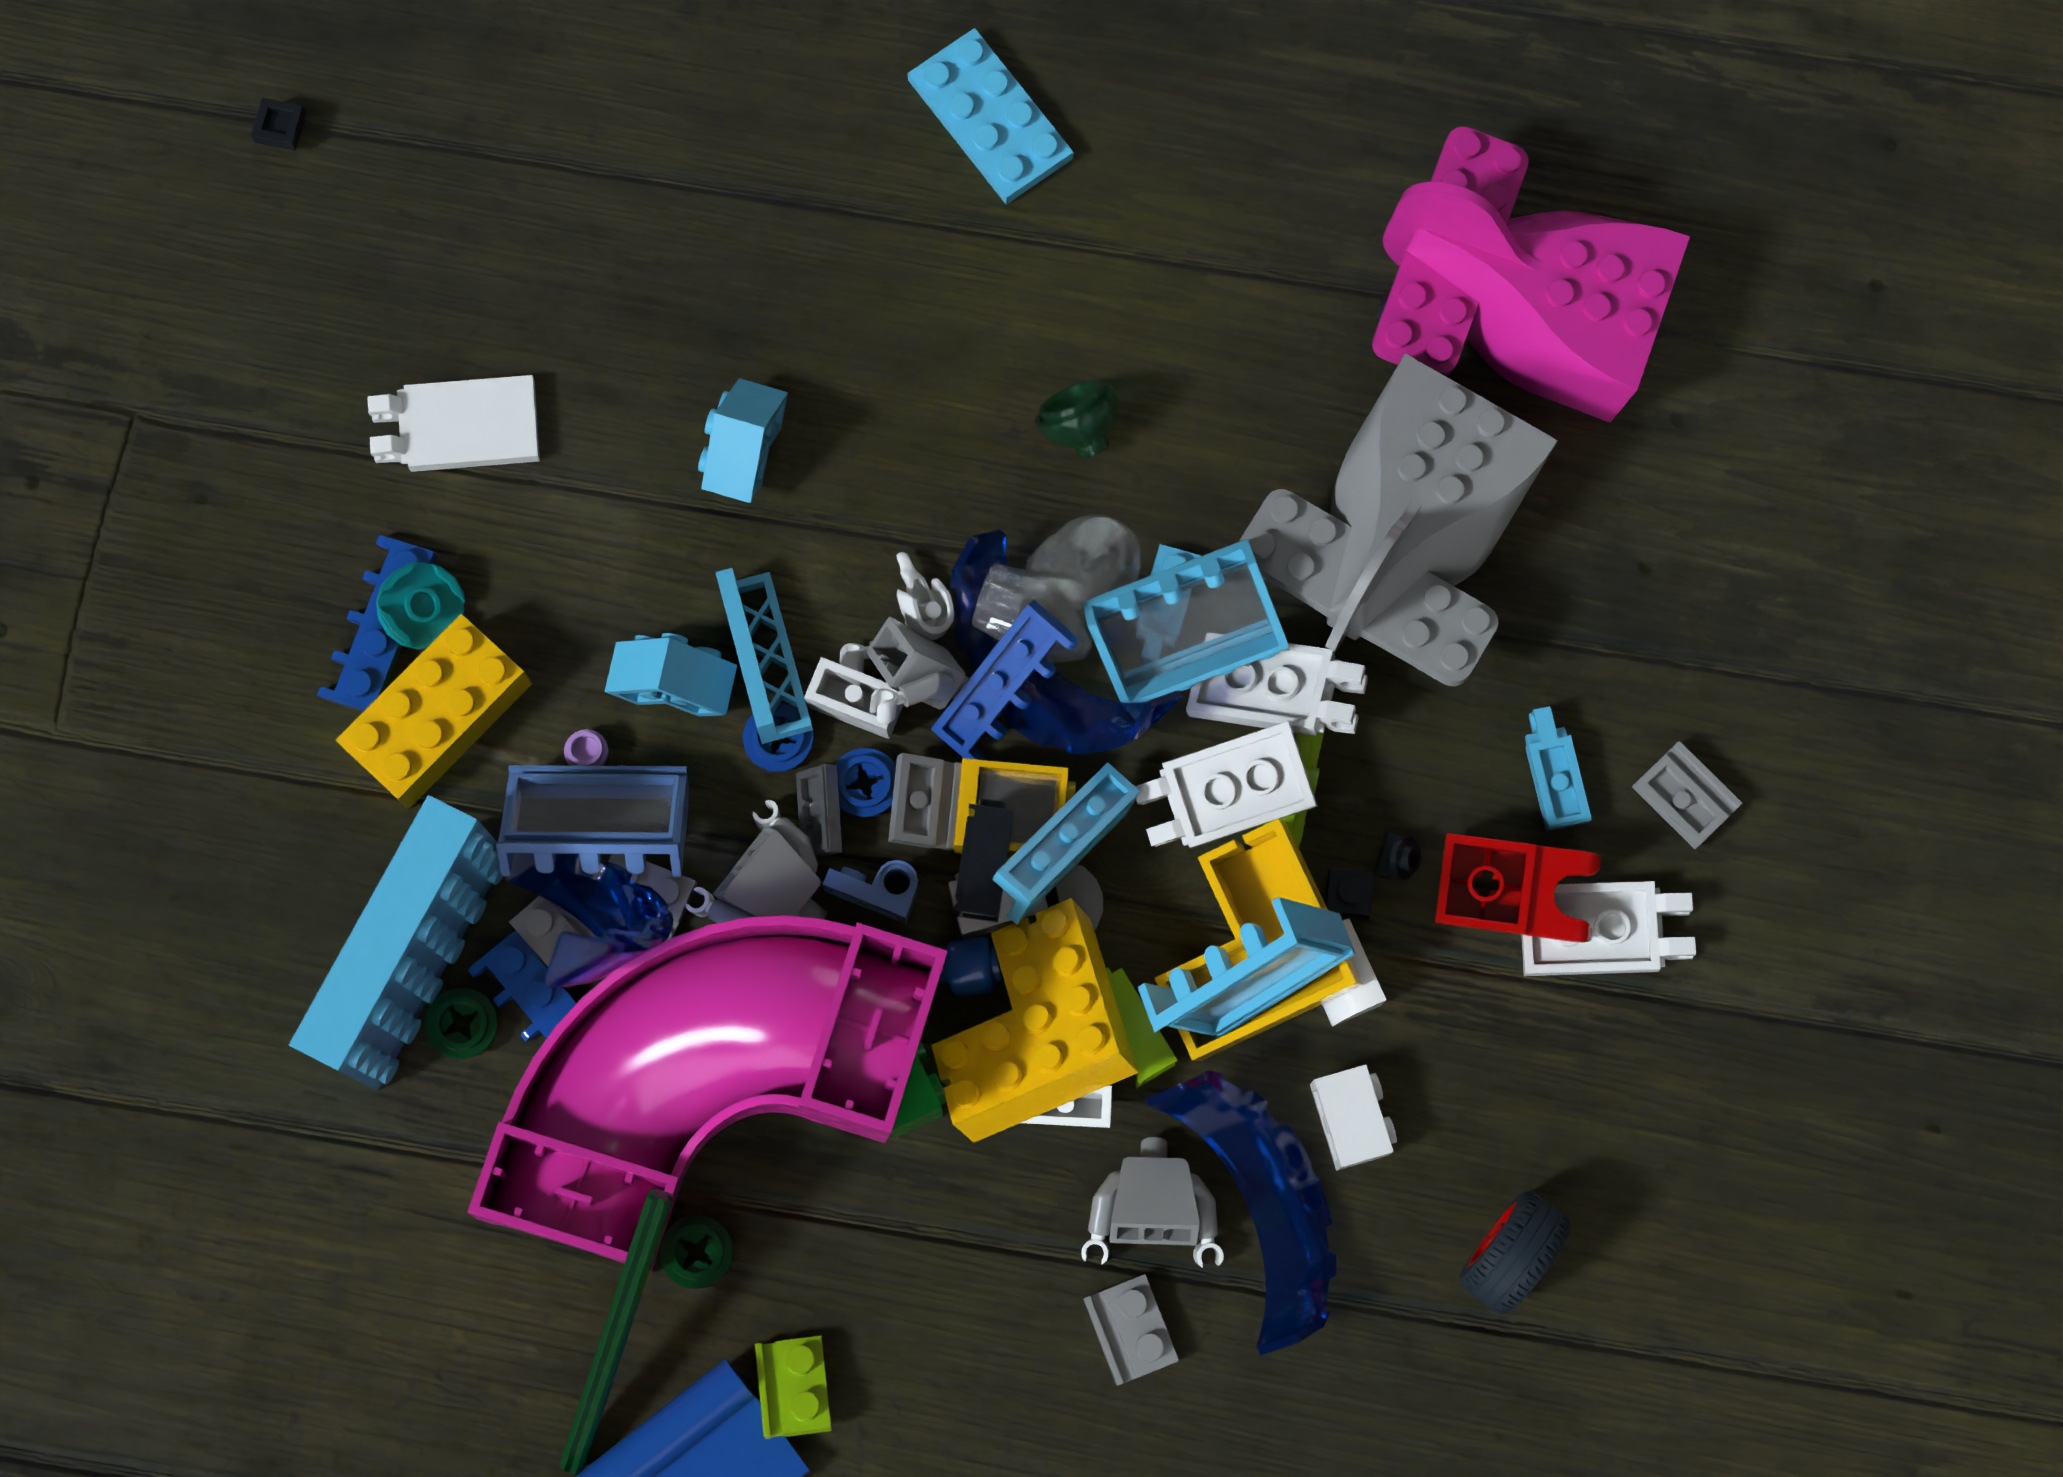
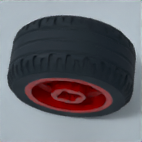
M1533 1191L1520 1193L1495 1221L1468 1259L1460 1274L1461 1286L1497 1314L1510 1313L1530 1293L1562 1249L1571 1232L1569 1218L1547 1200L1541 1198L1539 1194Z

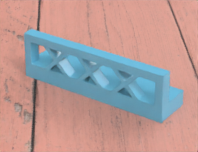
M732 568L715 572L762 744L812 731L813 727L770 572L737 581ZM765 587L768 598L759 612L742 604L741 593ZM770 609L772 611L773 619L766 616ZM746 616L753 619L750 626H748ZM761 623L778 633L776 640L769 650L752 641V637ZM780 648H782L784 658L777 655ZM756 654L764 657L760 665L758 663ZM771 662L786 668L789 673L779 689L766 683L762 678ZM791 685L795 697L787 693ZM766 692L774 696L770 704ZM783 700L798 708L801 720L775 726L773 714Z
M1108 762L994 875L992 880L1016 900L1007 915L1016 925L1126 816L1141 791Z

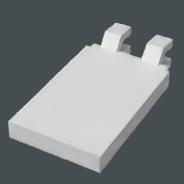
M533 375L403 385L404 389L397 390V396L391 394L368 396V413L370 416L372 415L374 423L399 421L400 437L394 435L370 437V452L374 456L376 463L401 462V464H408L411 472L540 461L535 381Z
M1207 631L1204 641L1220 636L1222 633ZM1288 643V649L1278 652L1272 658L1259 659L1238 667L1232 673L1216 675L1196 683L1191 688L1186 711L1189 717L1260 728H1269L1289 721L1293 733L1316 736L1317 732L1324 733L1325 727L1334 732L1355 734L1359 719L1358 714H1355V705L1331 700L1335 687L1343 692L1365 694L1368 676L1364 674V665L1335 659L1334 652L1330 649Z
M1289 721L1162 763L1164 769L1159 770L1161 778L1135 786L1141 791L1136 798L1138 804L1145 805L1168 797L1175 820L1146 829L1151 846L1155 847L1181 839L1183 846L1189 845V848H1194L1269 823L1277 818L1281 819L1318 807Z
M1655 881L1558 884L1554 891L1555 905L1562 914L1587 921L1593 929L1592 940L1585 943L1521 935L1524 976L1659 972L1661 967H1665V960L1692 959L1696 955L1695 937L1663 938L1662 916H1686L1693 911L1692 893L1660 894V888H1655Z

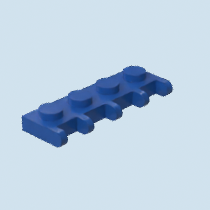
M383 535L378 536L376 545L389 551L381 572L377 574L365 571L362 577L363 581L375 585L366 611L362 614L350 610L347 616L348 621L360 625L350 652L346 654L334 650L331 660L344 665L336 688L331 690L326 687H320L317 696L322 699L362 712L387 688L403 647L386 634L378 620L376 600L380 586L390 573L408 563L435 564L437 559L434 551Z
M1033 600L1021 612L931 730L963 758L985 760L983 753L975 747L986 732L993 738L1002 740L1007 733V729L997 720L999 715L1010 701L1018 708L1026 709L1032 700L1021 689L1035 670L1045 678H1051L1056 672V667L1046 658L1048 653L1057 642L1065 648L1073 650L1079 643L1078 638L1038 602Z
M517 930L512 932L468 969L472 977L476 978L489 968L505 988L493 999L494 1004L501 1008L514 999L530 1018L533 1024L520 1035L526 1043L540 1033L547 1039L556 1025L577 1004Z

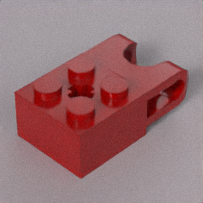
M1446 833L1435 923L1577 943L1589 942L1592 940L1593 932L1591 925L1585 920L1562 914L1555 905L1554 891L1558 882L1565 877H1589L1597 873L1601 868L1602 858L1596 853ZM1483 872L1493 874L1492 881H1498L1499 884L1498 890H1491L1488 897L1478 895L1479 889H1473L1472 886L1473 879H1481Z

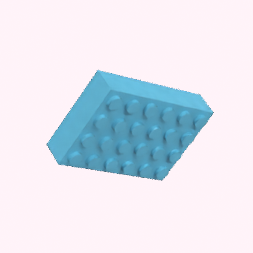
M429 795L426 797L290 1041V1047L377 1091L382 1083L387 1085L392 1080L399 1066V1060L396 1057L403 1044H410L420 1029L421 1020L418 1019L425 1004H432L441 991L443 980L440 977L447 964H454L462 953L465 945V940L462 937L470 923L475 925L481 918L487 904L484 897L491 884L497 885L503 878L495 845L497 841L477 819Z

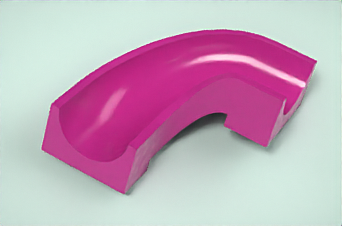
M781 915L746 917L707 925L673 937L639 954L609 974L581 998L556 1025L531 1060L514 1091L502 1122H498L468 1213L480 1221L534 1234L625 1264L648 1192L654 1188L660 1189L661 1191L669 1192L673 1197V1202L649 1273L652 1274L662 1238L665 1234L681 1183L690 1164L710 1139L732 1123L760 1113H787L886 1143L896 1119L948 951L861 923H857L856 927L820 918Z

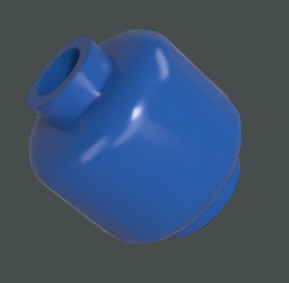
M982 936L957 939L947 944L946 951L948 952L939 980L941 984L948 983L951 992L955 996L965 997L989 994L997 989L999 981H1004L996 950L990 938Z

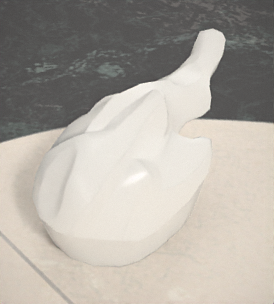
M906 552L898 553L896 556L901 569L900 574L907 589V593L899 589L897 590V598L901 613L905 619V625L930 640L944 636L954 620V609L949 590L946 589L938 578L931 580L930 590L925 578L914 568L909 555Z

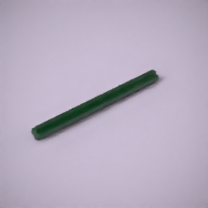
M654 1188L648 1192L559 1463L560 1468L564 1472L578 1475L586 1466L673 1202V1197L669 1192Z

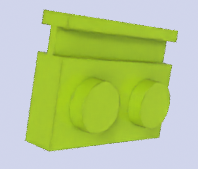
M822 1336L782 1340L770 1344H755L764 1439L832 1431Z

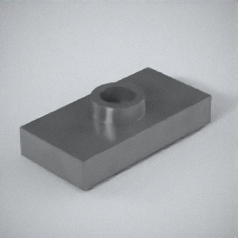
M823 764L797 772L799 829L809 837L816 859L841 853L842 841L837 765Z

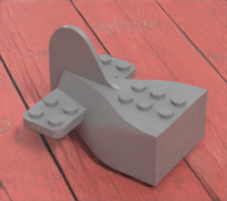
M1405 353L1346 453L1332 490L1330 514L1291 491L1277 489L1266 497L1240 541L1248 538L1263 579L1303 601L1327 617V624L1333 630L1325 645L1326 648L1336 652L1346 636L1353 640L1362 637L1437 681L1448 686H1458L1467 680L1496 632L1498 617L1489 606L1454 586L1476 572L1489 557L1558 440Z

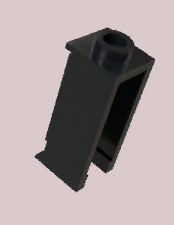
M980 799L979 805L969 804L968 808L969 816H967L955 895L958 902L953 907V916L998 923L1003 889L992 879L1008 860L1014 810L1006 809V803L1001 801Z

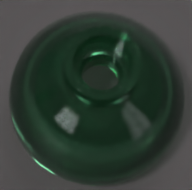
M1099 380L1077 383L1048 398L1040 406L1039 413L1034 421L1044 438L1058 446L1075 448L1079 458H1088L1104 451L1110 445L1106 433L1111 429L1116 418L1118 408L1117 395L1111 384L1102 383Z

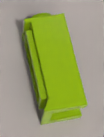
M1106 968L1137 1066L1138 1073L1136 1074L1135 1086L1139 1088L1174 1067L1178 1060L1160 1030L1154 1033L1145 1006L1123 969L1120 968L1111 973L1110 969Z

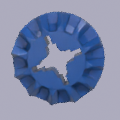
M780 703L773 714L775 726L781 725L782 722L787 724L801 720L798 708L785 703ZM753 714L747 720L743 731V744L747 755L753 764L768 772H788L797 765L803 764L813 745L812 730L787 737L792 742H795V744L790 742L789 744L782 743L774 755L772 742L762 744Z
M859 748L844 754L836 762L839 807L841 810L859 818L876 817L886 809L891 808L896 766L886 754L871 748ZM859 767H862L863 772L867 774L869 779L876 778L878 780V783L871 787L872 799L870 800L867 799V796L863 794L861 789H848L859 782Z

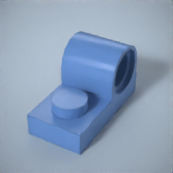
M901 860L888 861L881 866L872 885L865 883L867 876L851 868L842 867L840 872L829 868L823 882L826 893L907 925L919 891L917 874L910 864ZM903 875L910 882L908 889L902 894H891L885 888V884L890 877Z

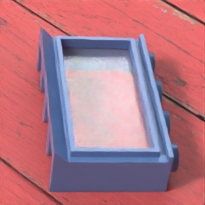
M509 765V777L499 841L495 843L502 876H511L514 853H534L536 869L541 873H551L554 870L555 853H579L581 869L590 874L599 871L600 854H624L626 869L633 874H640L644 871L645 854H670L672 876L682 877L690 799L687 766Z

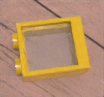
M962 758L954 853L962 854L967 816H969V804L979 805L980 799H991L1006 803V809L1014 810L1008 858H1011L1075 795L1076 782L1067 781L1068 768ZM979 780H980L979 800H977V798H978Z

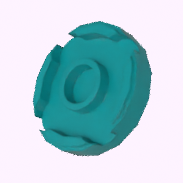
M419 562L408 563L390 573L380 586L376 600L378 620L386 634L398 644L416 650L426 649L460 614L463 615L465 604L464 592L452 574L441 566Z

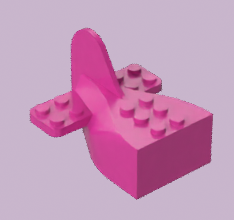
M1463 126L1455 128L1450 132L1444 143L1431 181L1415 184L1403 192L1386 227L1383 245L1386 253L1399 268L1373 336V351L1381 359L1396 365L1399 364L1406 353L1447 377L1455 368L1467 339L1486 363L1510 383L1532 394L1610 423L1638 390L1690 236L1664 228L1575 211H1553L1510 218L1528 167L1529 160L1526 152L1517 145L1472 128Z

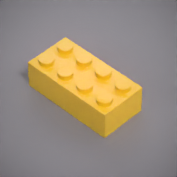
M460 614L335 741L409 810L532 683L526 673L466 617Z

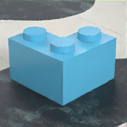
M740 378L730 392H723L718 409L712 408L710 410L705 425V433L710 435L709 447H704L698 465V471L704 472L701 489L747 503L752 502L763 484L769 447L781 431L788 392Z
M663 633L662 637L657 639L636 635L633 641L616 642L604 692L637 705L667 704L698 717L726 715L737 665L721 659L722 653L718 650L707 647L694 648L687 645L688 639L681 635Z

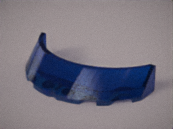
M1000 529L970 537L951 573L950 589L956 588V610L958 624L954 631L960 651L966 650L974 671L979 668L1019 616L1008 578L1006 560L1007 535ZM1035 670L1021 688L1032 700L1026 709H1020L1010 701L1001 714L1005 716L1012 728L1042 746L1049 744L1068 750L1067 753L1087 754L1119 748L1138 739L1183 697L1175 691L1151 699L1148 702H1117L1095 696L1079 688L1057 670L1051 678H1045Z
M514 853L511 876H505L506 880L561 907L577 918L595 935V937L568 931H562L559 934L544 978L547 986H574L597 981L658 947L668 939L674 923L673 914L668 910V904L652 887L630 881L633 873H630L618 864L600 860L599 871L590 874L581 869L579 853H555L554 870L551 873H541L536 869L534 853Z
M1208 1070L1145 1100L1149 1108L1164 1112L1187 1125L1213 1149L1229 1170L1247 1203L1258 1234L1265 1270V1311L1260 1336L1256 1344L1257 1351L1261 1356L1299 1343L1325 1326L1330 1311L1325 1310L1329 1279L1336 1275L1337 1268L1336 1253L1329 1251L1326 1227L1332 1224L1321 1183L1312 1170L1311 1161L1289 1125L1286 1123L1280 1126L1266 1110L1268 1102L1254 1090L1245 1092L1234 1084L1222 1079V1073Z

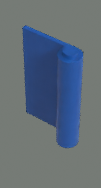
M725 1358L575 1477H804L810 1472V1469L785 1436L764 1439L761 1403L737 1370Z

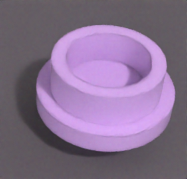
M585 729L575 732L568 738L564 746V757L569 766H604L609 755L608 745L604 737L593 730Z

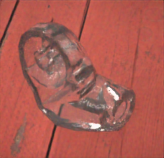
M1085 515L1069 521L1056 534L1048 537L1028 558L1026 569L994 563L980 592L972 625L1000 641L1025 607L1035 600L1079 640V643L1073 650H1069L1057 642L1046 658L1052 664L1085 659L1094 647L1095 642L1087 626L1082 602L1138 581L1141 569L1140 546L1133 531L1117 519L1105 515ZM1123 614L1102 621L1105 630L1121 618Z

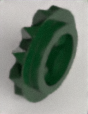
M455 988L441 994L431 1004L425 1019V1031L430 1044L438 1053L447 1058L464 1061L468 1058L482 1055L490 1043L495 1041V1033L499 1022L494 1005L486 996L473 989ZM452 1009H455L457 1013H460L465 1018L477 1015L473 1018L474 1021L469 1024L472 1039H469V1037L459 1031L446 1035L456 1025Z
M691 1215L676 1221L666 1231L660 1245V1261L665 1273L673 1282L689 1289L711 1287L727 1274L733 1259L732 1241L726 1229L715 1219L703 1215ZM709 1235L710 1238L706 1242L707 1246L704 1251L709 1255L708 1258L713 1263L709 1265L707 1262L703 1263L696 1260L685 1270L684 1267L688 1263L686 1260L689 1258L690 1253L685 1249L686 1246L681 1243L682 1239L697 1245Z

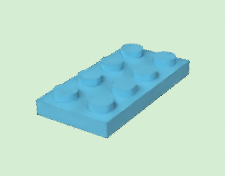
M975 28L908 72L910 84L1006 205L1073 160L1074 152Z

